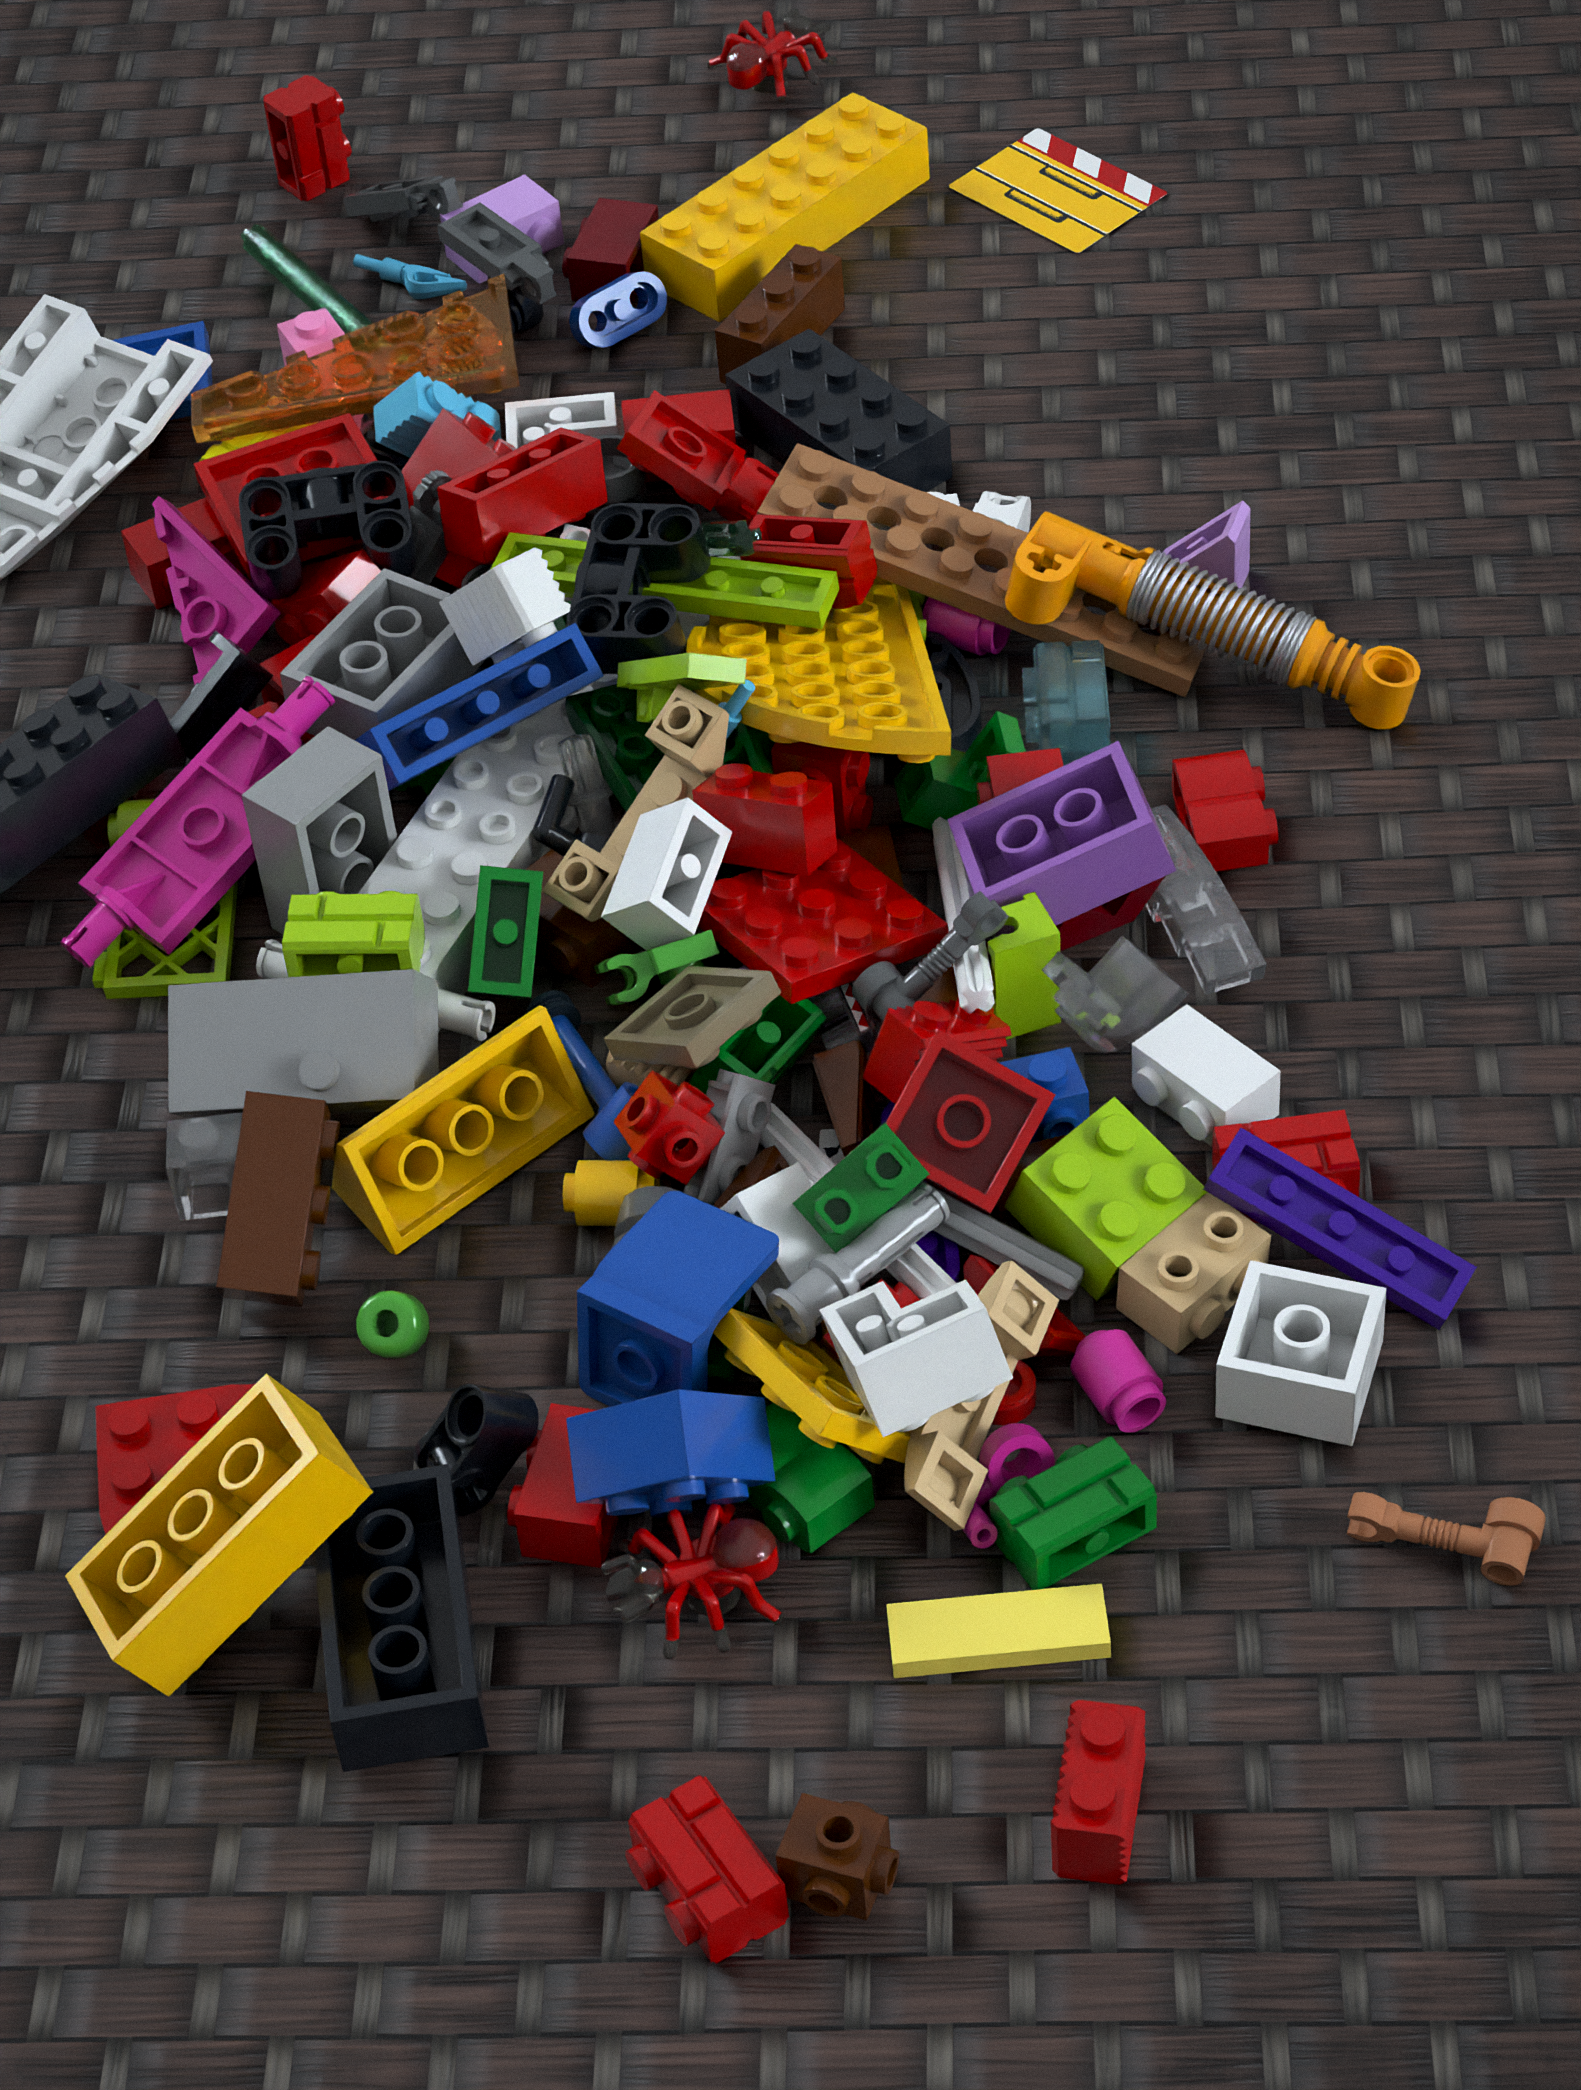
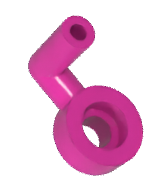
M1013 1423L998 1428L985 1440L981 1448L979 1463L987 1468L988 1472L966 1525L962 1529L971 1543L977 1548L991 1546L996 1541L998 1535L996 1527L981 1506L996 1496L999 1489L1009 1480L1018 1476H1026L1030 1479L1055 1465V1457L1050 1445L1035 1428L1027 1424ZM1021 1448L1019 1455L1014 1460L1004 1462L1011 1452Z

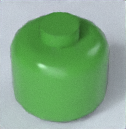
M394 1290L380 1291L369 1297L360 1307L356 1318L357 1335L362 1345L372 1354L390 1359L406 1358L417 1352L426 1342L430 1330L429 1316L424 1305L414 1296Z

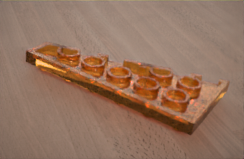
M504 273L487 280L489 289L464 298L460 290L443 296V306L420 315L415 311L407 310L331 339L333 349L308 358L306 352L302 350L285 357L287 365L281 369L265 375L250 370L191 393V419L196 443L214 440L227 441L237 436L265 431L278 432L289 427L321 422L350 413L352 416L374 412L373 406L419 371L424 377L429 376L432 381L444 382L451 388H454L457 394L462 392L464 396L479 393H497L503 389L520 386L509 295Z

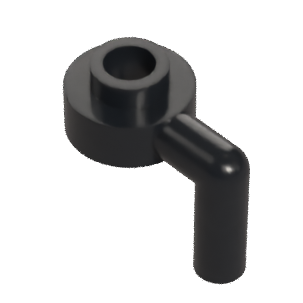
M553 775L533 827L534 839L562 856L566 855L576 839L600 853L609 840L608 838L590 833L575 835L560 827L575 782L565 775Z

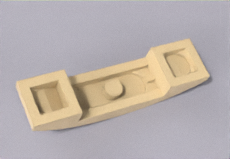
M1010 1260L1001 1264L977 1296L987 1309L1011 1374H1013L1018 1360L1037 1355L1059 1299L1015 1262ZM1009 1381L995 1386L994 1390L986 1397L974 1402H960L932 1415L925 1424L911 1430V1438L908 1441L905 1458V1492L954 1531L964 1529L988 1472V1469L980 1464L977 1458Z

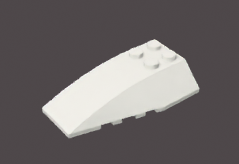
M46 294L43 295L0 351V580L28 561L61 533L154 441L213 362L210 354L169 339L166 340L155 356L101 337L84 308Z

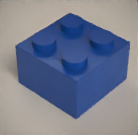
M677 1389L566 1418L576 1503L606 1505V1513L609 1516L641 1513L649 1510V1507L652 1518H667L668 1512L673 1509H677L682 1515L693 1512L692 1501L706 1498V1503L709 1505L712 1503L718 1505L736 1503L749 1499V1487L775 1481L764 1397Z

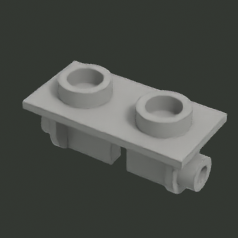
M719 1069L716 1081L709 1079L706 1095L714 1103V1107L710 1112L725 1131V1134L712 1150L708 1164L697 1170L683 1190V1193L710 1204L716 1203L732 1181L754 1159L762 1130L770 1119L771 1100L776 1086L723 1069Z

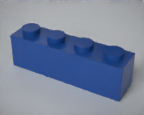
M573 623L369 729L355 739V741L382 755L388 791L564 700L566 697L583 690L604 675L577 624Z

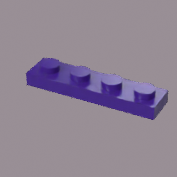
M1240 1128L1203 1189L1354 1280L1386 1288V1299L1438 1330L1446 1321L1477 1268L1243 1128Z

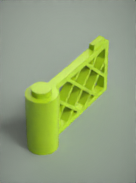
M155 799L126 800L118 806L117 813L109 814L107 827L111 847ZM238 880L212 907L219 913V917L200 932L193 928L186 936L188 941L167 957L152 946L154 944L141 934L138 935L133 930L128 931L124 929L107 947V952H103L95 960L92 980L94 987L103 988L106 999L168 996V985L230 981ZM201 951H204L215 960L214 972L188 974L180 968ZM141 954L156 965L143 976L121 977L122 968Z

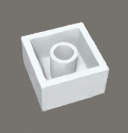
M1250 1260L1216 1364L1215 1417L1353 1446L1383 1343L1386 1288Z

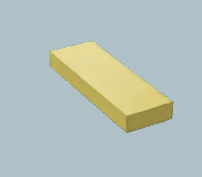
M1102 1583L886 1604L894 1678L1111 1658V1640Z

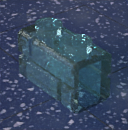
M1099 640L1072 641L1070 646H1066L1064 642L1037 643L1035 648H1033V667L1022 668L1024 703H1035L1036 706L1025 707L1026 743L1038 742V750L1060 748L1063 765H1067L1073 762V760H1078L1111 744L1104 646Z

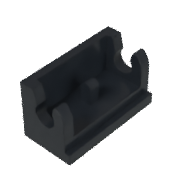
M216 630L209 640L223 654L201 682L195 684L190 691L191 695L170 720V724L187 754L186 757L191 760L240 707L245 711L249 708L274 676L230 639L227 640Z

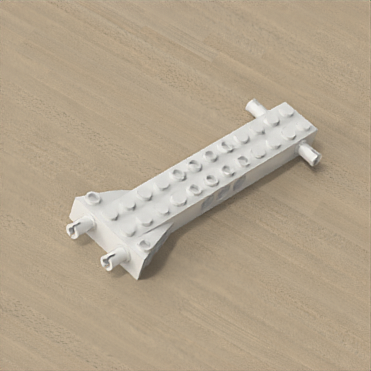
M565 524L560 538L588 541L590 529ZM734 533L727 539L726 545L717 557L741 560L738 551L739 545L735 549V546L741 539L740 533ZM565 597L564 601H572V598ZM677 611L686 642L694 626L706 627L709 624V615ZM603 674L602 678L573 695L617 684L618 675ZM566 698L457 755L358 893L379 894L383 891H396L402 894H417L419 896L425 928V943L422 959H420V973L438 981V1032L443 1028L473 1037L475 1040L483 1041L487 1038L486 1032H491L495 1022L496 1007L493 1002L464 996L469 985L480 865L525 870L551 850L537 842L533 837L532 831L553 775H565L575 782L560 827L573 834L607 785L606 780L568 721L565 707ZM273 939L267 940L265 942L266 948L261 947L257 957L256 971L258 976L263 979L288 977L282 944Z

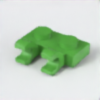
M708 930L639 954H620L598 963L595 966L597 974L605 973L609 970H617L623 975L625 985L622 991L605 997L607 1005L614 1006L640 998L647 990L649 981L654 975H658L661 986L668 984L687 966L705 967L703 959L717 955L719 951L712 930Z

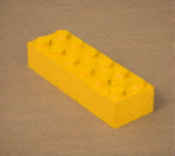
M852 92L640 232L644 271L656 275L662 281L668 296L717 322H721L729 316L795 244L825 251L928 181L930 174L927 127Z

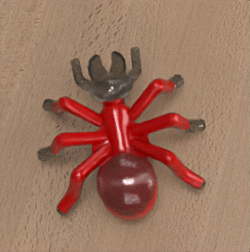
M795 8L783 15L784 31H780L778 34H776L772 14L769 11L763 12L760 31L764 35H768V38H765L749 21H741L738 33L727 35L722 53L710 59L707 65L708 69L712 70L727 63L728 82L732 87L740 90L752 88L762 93L776 92L777 101L784 103L786 101L785 87L788 84L787 57L796 56L798 58L804 76L815 86L820 84V78L812 71L803 46L812 45L819 60L830 66L837 65L838 60L835 56L826 52L818 35L829 31L830 24L818 23L812 25V20L804 15H799V10ZM747 34L752 38L753 41L746 39Z
M712 1503L707 1509L701 1535L693 1541L690 1540L681 1512L677 1509L670 1510L668 1515L664 1516L663 1521L666 1527L674 1533L681 1553L679 1558L650 1531L644 1528L637 1529L632 1540L623 1539L620 1542V1551L634 1555L640 1554L644 1547L648 1548L664 1564L663 1568H660L654 1561L648 1559L638 1561L629 1554L615 1557L602 1564L601 1568L604 1574H610L619 1570L610 1578L606 1594L610 1602L624 1598L611 1606L613 1613L622 1612L621 1617L624 1623H629L637 1617L648 1613L652 1609L653 1604L658 1602L662 1595L673 1592L665 1607L666 1635L663 1647L665 1659L672 1660L677 1655L680 1640V1611L684 1600H686L687 1605L694 1612L708 1616L718 1651L721 1653L729 1652L731 1648L722 1614L735 1607L740 1599L741 1590L752 1608L774 1625H780L784 1620L782 1612L769 1604L761 1596L754 1583L770 1577L777 1570L779 1558L775 1536L769 1528L759 1521L736 1518L730 1521L737 1512L733 1504H726L722 1508L721 1505ZM717 1526H721V1528L717 1531V1535H715Z

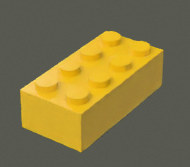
M266 1373L65 1577L112 1661L169 1697L191 1674L202 1666L204 1661L242 1623L252 1616L254 1611L293 1572L303 1565L305 1560L345 1520L353 1515L356 1509L373 1491L321 1414Z

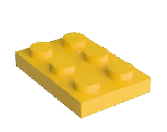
M733 1308L721 1319L713 1334L727 1347L724 1353L725 1358L740 1370L750 1375L758 1376L764 1382L761 1392L766 1398L783 1409L795 1412L802 1419L798 1428L803 1434L816 1443L830 1449H834L838 1442L846 1444L855 1453L876 1464H881L885 1457L905 1464L911 1431H896L883 1437L849 1382L841 1361L831 1354L815 1337L804 1345L798 1344L788 1338L775 1323Z

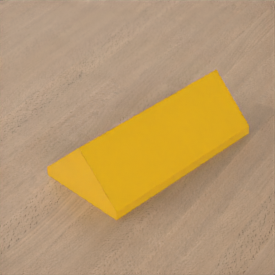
M537 1006L336 1144L332 1189L390 1253L394 1255L401 1253L595 1115L546 1007Z

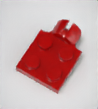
M656 390L653 391L617 446L618 450L626 454L633 466L643 472L656 474L672 485L676 493L687 502L700 504L709 511L714 507L721 517L744 531L748 529L779 475L757 459L750 457L744 459L747 451Z

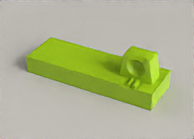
M683 653L618 663L617 687L637 690V721L653 723L678 684L691 691L745 684L747 659Z

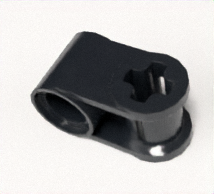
M467 1383L459 1386L452 1393L443 1412L430 1430L417 1442L413 1451V1459L419 1469L449 1464L460 1516L474 1513L484 1507L494 1497L499 1484L521 1454L531 1446L539 1425L536 1403L529 1394Z

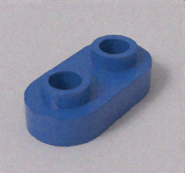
M650 272L627 273L580 298L574 304L569 317L571 332L574 338L585 347L605 348L612 346L654 323L663 315L667 304L666 289L662 281ZM633 290L638 295V304L635 308L630 302V294ZM591 313L597 318V326L594 331L588 323Z

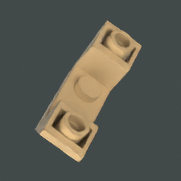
M678 684L644 735L665 755L601 852L595 851L576 839L544 886L542 892L590 922L602 918V912L640 815L687 797L693 801L692 790L713 775L717 768L723 766L729 713L718 705Z

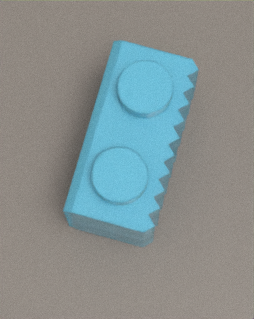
M419 371L373 406L375 441L410 458L444 408L463 419L468 412L480 417L496 430L492 437L496 442L498 438L501 439L500 415L496 409H493L488 404L479 401L474 402L471 397L466 398L462 392L457 394L455 389L446 383L437 380L432 381L429 376L424 377Z

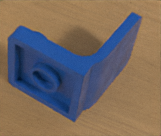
M669 1191L665 1193L599 1263L593 1276L577 1290L579 1385L582 1391L589 1397L610 1407L677 1389L708 1392V1347L712 1334L721 1319L777 1259L779 1255V1237L767 1229L683 1192Z

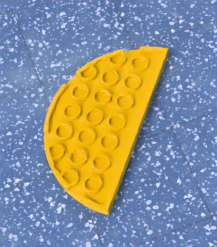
M876 577L862 605H854L846 609L831 607L822 629L709 615V624L706 627L694 626L689 634L686 653L747 659L745 679L755 685V690L740 711L742 714L740 722L767 732L768 738L774 742L796 743L801 741L852 751L897 754L898 759L908 763H925L933 760L935 755H951V729L909 590L905 587ZM739 685L695 690V692L718 705L722 702L727 703Z

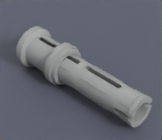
M921 1184L904 1201L887 1212L836 1254L826 1253L825 1255L820 1254L809 1262V1271L786 1290L776 1288L766 1296L767 1309L780 1330L798 1344L804 1345L814 1338L816 1334L815 1327L824 1321L820 1309L861 1291L860 1288L868 1280L886 1268L928 1232L950 1217L949 1207L942 1195L935 1190L926 1199V1196L932 1192V1188L928 1184Z

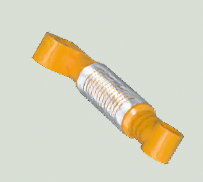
M1044 511L1017 549L1004 599L1007 610L1017 619L1030 624H1046L1058 618L1076 590L1081 589L1115 604L1119 614L1127 617L1128 620L1132 618L1133 622L1138 621L1139 624L1142 623V626L1151 620L1150 626L1152 630L1161 624V634L1167 632L1170 628L1171 638L1180 632V642L1185 641L1190 636L1189 645L1192 646L1199 640V650L1204 649L1208 644L1209 655L1218 648V658L1220 659L1228 653V663L1238 657V667L1242 666L1245 661H1248L1246 665L1247 671L1252 670L1257 665V675L1263 673L1270 661L1266 671V678L1270 679L1272 677L1273 682L1283 683L1284 687L1296 689L1306 686L1311 689L1315 683H1318L1317 692L1326 694L1328 689H1332L1331 698L1339 700L1342 694L1346 695L1345 704H1348L1350 713L1355 719L1375 729H1391L1399 726L1404 721L1421 672L1416 659L1403 649L1393 646H1377L1368 649L1365 654H1362V645L1354 643L1350 649L1348 648L1349 640L1341 637L1337 643L1334 642L1335 634L1329 632L1325 621L1317 619L1316 616L1306 615L1305 611L1296 614L1294 607L1286 610L1285 603L1276 605L1275 598L1267 601L1265 594L1257 597L1256 591L1248 593L1246 586L1238 589L1236 582L1228 585L1227 578L1219 580L1217 574L1209 576L1208 570L1200 572L1198 566L1190 568L1188 562L1180 564L1179 557L1172 559L1170 554L1161 553L1160 549L1156 550L1147 547L1137 550L1048 511ZM1290 615L1289 623L1287 624L1286 621L1288 616Z

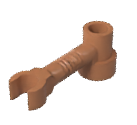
M1356 1492L1353 1494L1347 1515L1351 1519L1347 1535L1365 1542H1393L1396 1539L1417 1544L1421 1542L1422 1545L1428 1544L1430 1547H1442L1444 1550L1449 1549L1452 1552L1456 1550L1457 1553L1483 1558L1481 1573L1484 1577L1500 1585L1514 1586L1522 1583L1530 1552L1537 1550L1540 1546L1546 1516L1538 1506L1529 1501L1515 1497H1501L1490 1503L1485 1524L1483 1523L1482 1528L1464 1524L1460 1526L1459 1523L1453 1524L1451 1521H1439L1437 1518L1432 1519L1429 1516L1425 1518L1424 1515L1403 1511L1398 1504L1387 1502L1382 1497L1372 1493Z

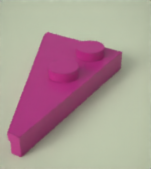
M158 496L152 503L155 509L154 525L158 539L167 545L172 566L166 569L175 608L181 614L180 629L183 641L193 649L198 673L192 676L195 685L197 682H201L223 654L209 640L215 630L227 640L233 641L246 653H249L281 612L266 597L261 596L255 590L254 585L172 503Z

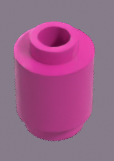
M930 597L927 599L922 615L923 619H926L927 631L939 633L956 648L980 656L985 655L987 652L992 654L1001 652L1011 632V629Z
M1119 1329L1098 1330L1086 1336L1078 1344L1070 1365L1071 1373L1108 1424L1117 1425L1123 1432H1136L1149 1426L1161 1415L1166 1406V1398L1162 1393L1163 1382L1127 1332Z

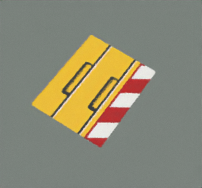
M1039 128L1028 133L949 184V188L1075 253L1082 252L1167 195L1166 191Z

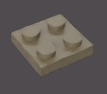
M687 966L608 1034L604 1041L614 1060L641 1062L646 1065L683 1066L688 1069L699 1068L714 1060L720 1053L719 1047L737 1031L756 1023L762 1016V1009L775 999L781 991L771 971Z

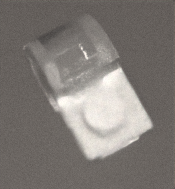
M1123 935L1089 973L1059 951L1042 969L1059 987V990L1052 996L1060 1004L1055 1012L1091 1048L1100 1052H1116L1131 1045L1167 1019L1189 994L1156 961Z

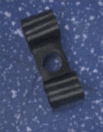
M372 461L366 464L339 468H316L304 473L284 476L260 477L247 483L239 493L238 503L247 562L254 588L263 597L281 600L290 597L298 591L303 582L300 548L308 547L307 542L353 536V541L361 539L363 549L381 571L386 568L408 577L416 567L417 557L405 480L401 470L395 464L387 461ZM379 496H389L382 500L374 499ZM268 512L274 513L273 515L261 516L262 514ZM386 544H397L390 548H381V546ZM274 560H282V562L278 564L267 565L268 562Z
M617 503L602 508L594 516L583 560L579 563L576 573L575 590L570 612L567 613V625L577 624L603 674L618 675V663L686 653L687 642L674 604L664 597L642 596L644 587L650 588L651 583H688L700 578L707 572L711 564V556L697 512L689 506L680 504Z

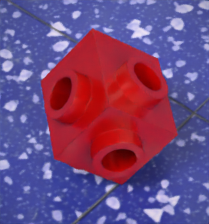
M651 1070L613 1121L632 1150L629 1152L628 1158L637 1167L656 1179H659L665 1172L685 1185L688 1184L699 1168H703L708 1164L712 1150L725 1134V1131L710 1112L714 1107V1103L707 1095L685 1081L678 1086L654 1070Z

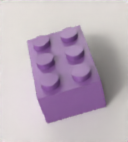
M1119 741L947 819L974 894L981 891L989 901L995 900L1002 907L1022 901L1023 895L1035 892L1055 925L1177 871L1145 794ZM1004 925L995 935L998 937L1001 934L1013 933L1014 927Z

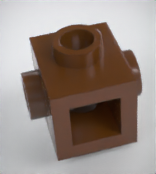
M801 1793L776 1853L778 1875L785 1884L788 1899L805 1903L815 1912L825 1916L838 1917L844 1914L865 1921L868 1920L877 1894L888 1895L897 1875L900 1859L899 1850L891 1848L888 1816L878 1814L872 1808L859 1802L844 1801L838 1803L806 1793Z

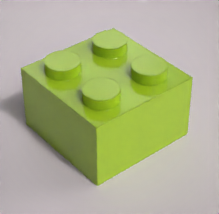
M1114 1096L1022 1171L1004 1207L1038 1242L1081 1264L1085 1271L1080 1285L1098 1301L1118 1284L1119 1267L1203 1197L1207 1191L1203 1190L1204 1186Z

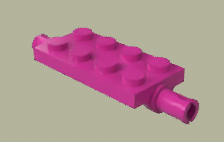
M306 676L297 689L273 714L266 712L257 719L240 707L87 872L78 884L86 895L96 901L97 905L60 942L77 961H82V964L90 969L94 965V961L124 929L128 931L134 929L168 955L179 945L255 862L256 857L241 795L301 747V736L328 707L335 703L334 698L327 689L317 681L314 683L312 677Z

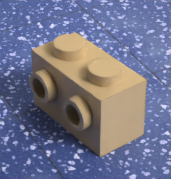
M1207 1192L1119 1267L1116 1309L1174 1353L1178 1354L1196 1337L1204 1339L1211 1335L1219 1326L1225 1312L1237 1302L1250 1260L1268 1264L1271 1235L1232 1206Z

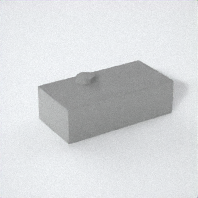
M414 969L168 985L169 1113L196 1122L242 1119L246 1091L326 1100L330 1114L385 1111L439 1074L438 981Z

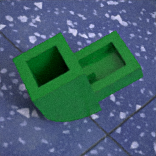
M996 711L965 753L951 748V755H935L933 760L925 763L907 762L894 779L902 820L932 830V824L939 817L947 820L977 806L976 785L979 782H987L986 756L1026 752L1017 718Z

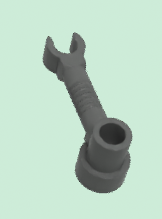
M981 891L977 892L964 903L960 914L953 921V928L940 940V944H937L936 948H933L931 953H928L927 957H924L923 961H920L918 966H915L905 977L889 961L875 963L864 970L856 979L852 987V996L869 1016L879 1017L882 1022L888 1008L896 1010L897 1006L904 1009L906 1005L913 1007V1004L934 985V981H938V977H941L943 972H946L947 968H950L956 962V959H959L972 945H979L985 938L998 932L1004 926L1009 916L995 900L989 901Z

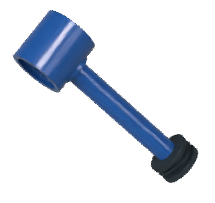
M552 990L538 995L531 1001L525 1014L539 1005L546 1007L578 1078L599 1107L598 1114L583 1131L584 1138L605 1160L631 1161L628 1158V1154L632 1149L613 1121L639 1086L631 1082H624L617 1089L578 1033L581 1015L567 994L562 991Z

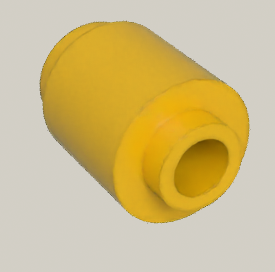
M578 1160L575 1173H565L564 1212L575 1213L577 1226H616L620 1206L625 1196L638 1188L660 1186V1178L656 1179L648 1175L632 1161Z

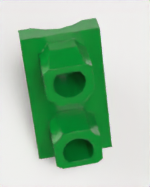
M883 1123L792 1204L836 1254L876 1222L923 1181L929 1173L888 1125Z

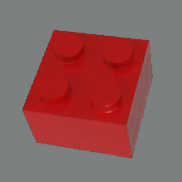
M937 1029L889 1115L886 1124L928 1171L929 1175L924 1181L989 1215L1056 1094Z

